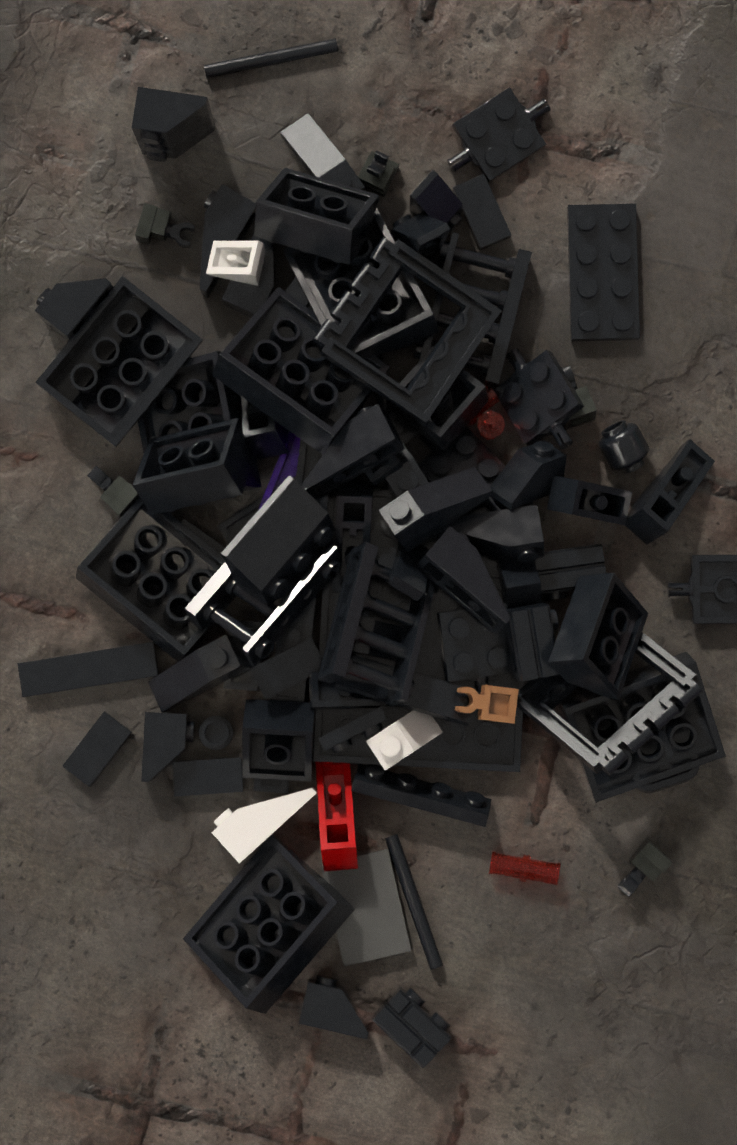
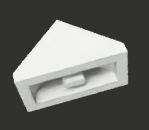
M213 241L206 274L258 286L266 254L263 242Z

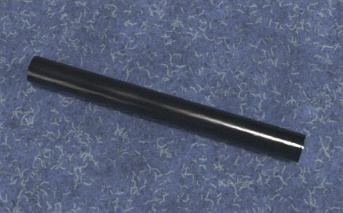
M336 38L211 63L204 65L206 78L338 52Z
M398 834L385 838L429 968L430 970L443 966L399 836Z

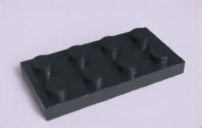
M636 204L568 205L571 342L639 340Z

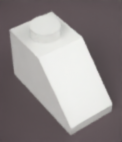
M411 711L366 742L384 770H387L443 732L433 716Z

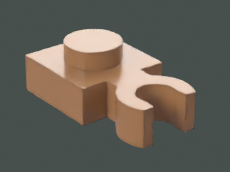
M481 685V692L478 694L471 687H459L457 692L467 694L469 696V704L465 707L455 706V711L459 713H472L479 709L478 720L515 724L519 689Z

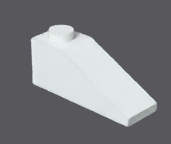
M312 787L241 807L234 812L228 808L214 821L217 828L211 833L240 864L317 794V791Z

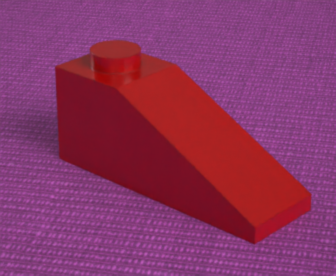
M316 762L323 870L325 872L358 869L350 763Z

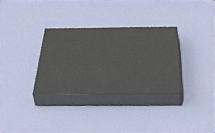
M388 849L358 855V869L324 872L323 864H321L324 879L355 909L336 931L344 966L411 951Z

